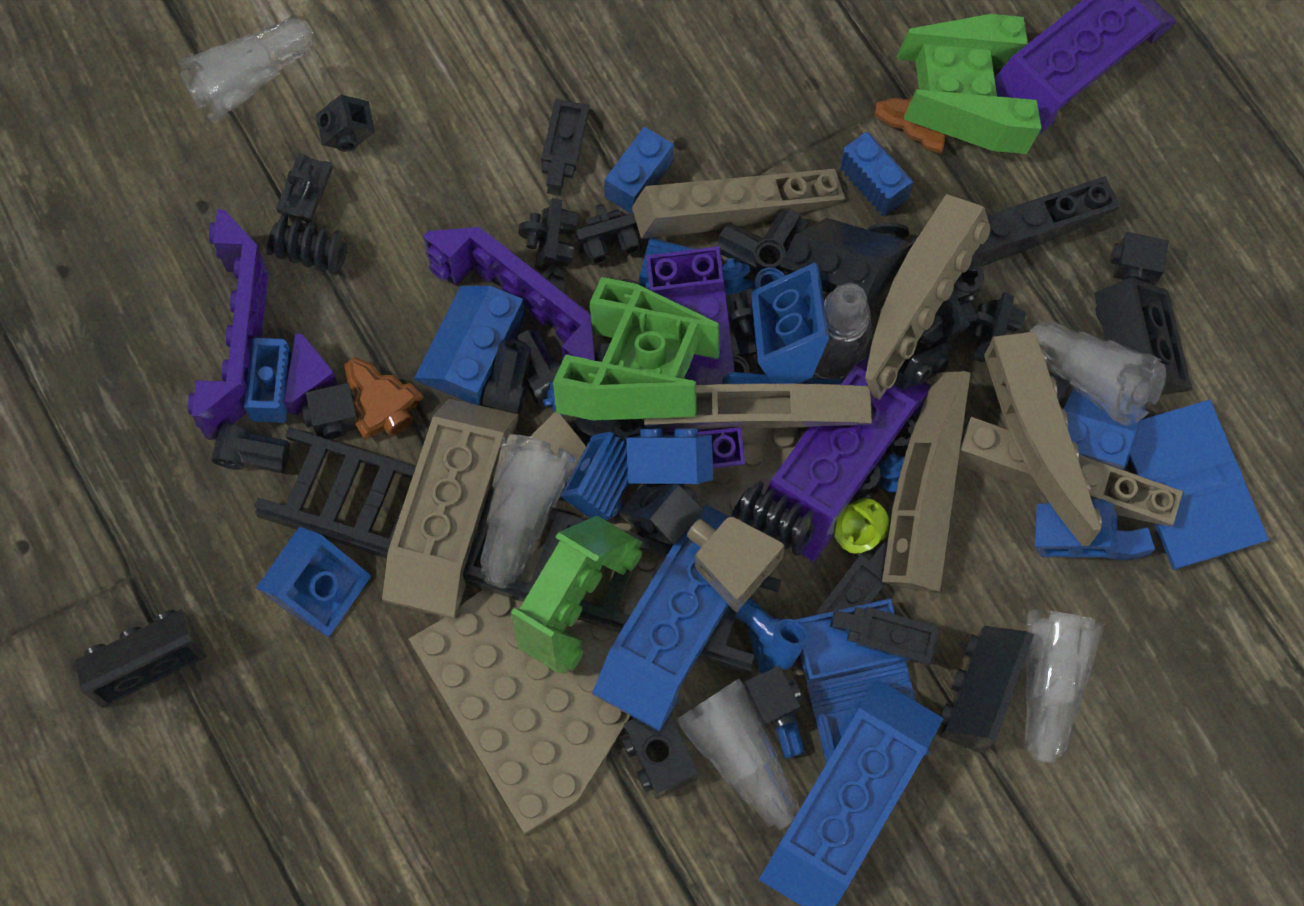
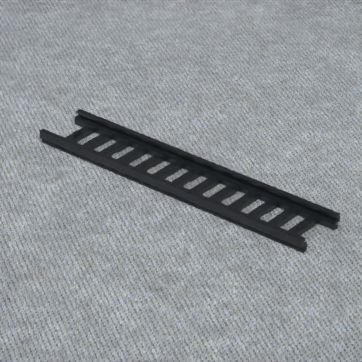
M288 428L285 435L287 440L311 448L286 505L284 506L258 497L254 505L257 508L255 511L257 517L296 530L302 527L321 534L327 540L387 558L399 516L389 539L372 534L371 531L395 473L412 478L416 466L301 430ZM329 452L345 457L319 517L302 510L325 456ZM361 463L377 467L379 470L356 525L353 528L336 521ZM489 489L463 571L465 583L524 602L560 542L556 538L558 532L587 519ZM499 506L518 511L495 572L475 565ZM534 517L553 522L531 582L526 583L511 578V574ZM626 532L643 542L639 548L640 550L660 556L652 577L653 579L672 546ZM627 569L624 575L614 571L602 606L582 600L579 604L582 606V611L578 620L620 633L630 615L618 612V608L632 571ZM768 576L759 587L778 592L781 580ZM728 606L714 630L711 641H707L698 658L751 674L755 655L726 646L738 613Z

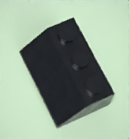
M825 218L795 234L780 267L788 274H791L816 262L819 266L823 291L882 310L892 283L914 243Z
M1130 277L1094 293L1097 303L1095 312L1104 333L1103 347L1110 359L1112 368L1111 381L1117 393L1133 398L1186 392L1192 389L1167 289Z
M182 609L178 611H165L155 617L154 623L143 628H130L119 635L120 639L108 645L98 644L87 649L84 652L85 656L75 660L83 694L101 708H104L206 658L207 655L192 622Z
M983 626L978 635H970L963 654L969 657L965 670L958 668L951 685V690L956 691L952 705L945 703L940 717L944 718L941 726H944L941 738L980 754H984L996 742L1034 637L1033 633Z

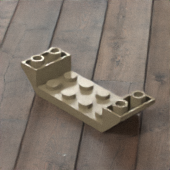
M448 399L433 415L388 550L382 596L383 602L451 619L456 618L466 587L463 571L502 449L509 450L519 419L518 414Z

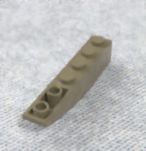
M825 169L645 186L633 204L632 210L641 239L722 230L729 222L741 227L776 219L781 209H790L800 214L843 203L845 196L836 170Z
M946 194L909 250L881 310L871 345L865 379L874 398L880 400L886 389L893 386L899 369L904 361L913 355L917 341L924 330H928L932 326L935 313L943 301H947L950 298L955 282L962 272L964 273L968 270L975 251L980 244L985 243L988 239L990 224L984 206Z
M1035 332L993 337L984 357L1004 419L1016 447L1036 484L1057 515L1082 546H1089L1101 530L1102 519L1099 510L1093 506L1090 497V482L1088 477L1082 473L1078 461V446L1071 440L1068 431L1066 411L1060 408L1057 399V384L1054 377L1049 375L1046 366L1045 348L1043 345H1039Z
M967 371L937 373L921 408L909 441L895 495L882 579L884 583L915 591L940 592L970 373Z
M829 384L696 385L697 413L695 417L644 418L645 428H663V432H675L677 428H697L698 431L736 427H741V429L872 424L869 386Z
M971 417L962 431L958 465L1042 493L1022 459L1010 431ZM1079 455L1078 461L1082 473L1088 477L1090 482L1091 499H1103L1108 503H1113L1117 515L1169 527L1173 526L1183 491Z

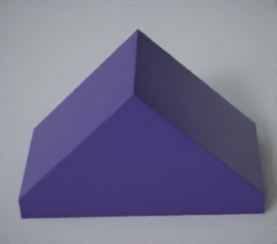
M295 334L284 404L289 414L293 415L299 414L302 411V406L308 405L306 392L338 385L333 371L303 334Z

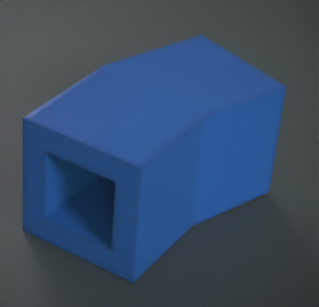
M1148 527L1130 532L1117 530L1116 558L1109 559L1131 560L1150 555L1155 550Z

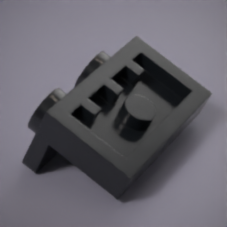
M917 341L913 355L906 359L899 369L894 385L903 391L916 384H923L927 379L936 376L937 373H943L950 363L948 355L953 345L945 342L929 349L924 343Z

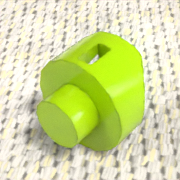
M860 498L849 503L837 519L834 536L840 546L848 552L855 554L863 553L873 549L887 538L890 531V520L887 512L878 502L869 498Z

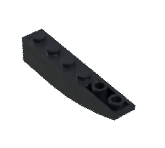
M1106 176L987 215L990 224V234L986 242L979 245L972 256L971 262L982 267L1008 258L1118 210L1120 204Z

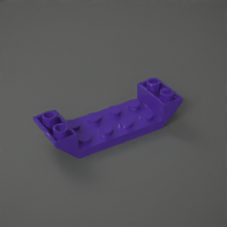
M1082 0L1011 57L994 78L997 97L1037 100L1041 130L1038 134L1040 135L1053 124L1058 111L1143 41L1147 40L1150 44L1175 25L1176 20L1155 0Z
M217 209L216 222L210 223L209 241L210 244H214L216 256L218 259H221L226 271L234 272L235 279H238L237 291H232L230 296V310L234 313L233 325H228L226 329V345L230 347L229 359H224L222 363V380L226 382L196 380L195 393H190L188 397V413L192 415L196 426L200 428L208 440L217 438L221 424H234L247 412L244 408L251 341L253 338H262L269 272L257 244L222 209Z
M482 228L433 230L425 233L423 238L426 246L425 253L430 264L429 269L437 278L442 281L448 279L457 286L475 267V271L485 281L491 282L493 280L502 287V291L522 298L524 305L529 308V314L541 325L547 323L556 330V335L564 343L562 345L563 359L565 355L595 361L591 314Z
M720 247L646 255L651 291L719 323V358L694 354L684 379L696 381V385L723 384V376L729 372H735ZM741 427L698 431V435H712L713 469L745 465ZM667 432V434L675 435V432Z
M869 356L855 364L840 385L868 386L865 376ZM924 382L921 385L916 384L902 391L893 384L891 388L886 389L880 400L874 398L870 390L872 424L813 426L808 428L773 476L765 492L766 494L771 488H775L777 492L774 501L776 502L784 495L789 496L788 509H791L798 502L801 503L800 516L802 517L810 510L815 512L813 519L815 532L807 548L800 555L813 563L816 561L835 534L834 523L910 416L915 419L919 416L932 385Z

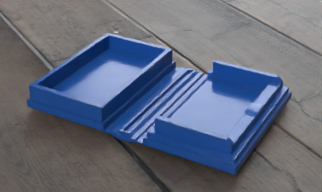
M1210 399L1141 420L1129 457L1136 475L1183 491L1173 526L1169 527L1154 523L1172 570L1269 540Z
M891 598L839 610L854 614L856 607L863 609L870 607L895 615ZM835 611L795 620L801 623L809 634L808 641L800 653V658L826 764L876 679L916 702L906 659L856 646L855 643L847 641L848 634L846 632L829 627L833 612ZM927 749L925 755L930 754L929 749Z

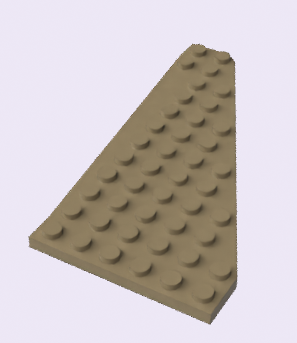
M797 427L742 429L745 465L713 469L712 481L684 485L695 493L697 498L694 501L701 508L709 505L731 517L741 495L760 480L764 482L762 494H765L771 479L798 443ZM632 483L626 487L620 498L623 500L621 509L635 494L640 483ZM619 513L606 520L625 532L640 536ZM584 515L583 517H581V518H584V519H587V520L590 519V518L587 517L586 515ZM661 542V543H664V544H667V545H670V546H673V545H674V544H669V543ZM544 545L515 565L511 578L530 583ZM641 550L642 556L632 570L618 612L627 615L632 614L651 583L660 557L659 555ZM604 565L599 570L602 573L600 582L593 592H586L582 599L583 601L602 606L614 574V570ZM482 589L459 606L455 619L444 617L408 640L524 835H527L579 802L624 730L623 723L628 722L632 717L592 694L609 650L619 633L578 619L571 627L567 625L565 630L584 641L580 648L584 653L578 665L572 671L568 669L566 674L557 673L518 649L511 612L513 608L520 609L523 602Z

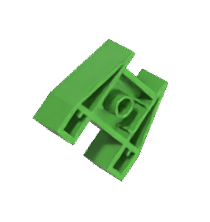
M987 14L909 29L897 54V60L916 61L919 89H916L904 114V120L991 151L1027 154L1041 130L1037 100L997 97L993 69H1002L1013 55L1028 44L1024 17Z
M601 277L590 301L592 334L612 337V341L602 362L565 355L553 381L556 413L588 420L695 417L697 413L696 381L684 378L694 354L719 358V323L638 284Z
M594 516L558 532L556 538L560 542L520 609L513 608L511 612L518 649L557 673L566 674L568 669L572 671L583 656L584 651L580 648L584 641L565 630L567 625L571 627L576 622L582 611V606L579 605L586 592H593L600 582L602 573L599 570L602 565L624 575L627 569L632 571L642 556V551L639 548L643 542L599 516Z

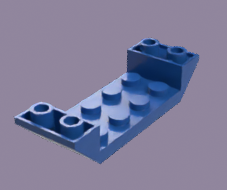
M706 505L702 508L704 511L694 523L702 519L717 530L730 516ZM694 523L677 543L672 546L609 650L592 692L597 698L659 732L679 700L681 685L729 606L695 568V555L701 547L687 537Z
M876 679L759 880L800 906H836L925 755L944 718Z

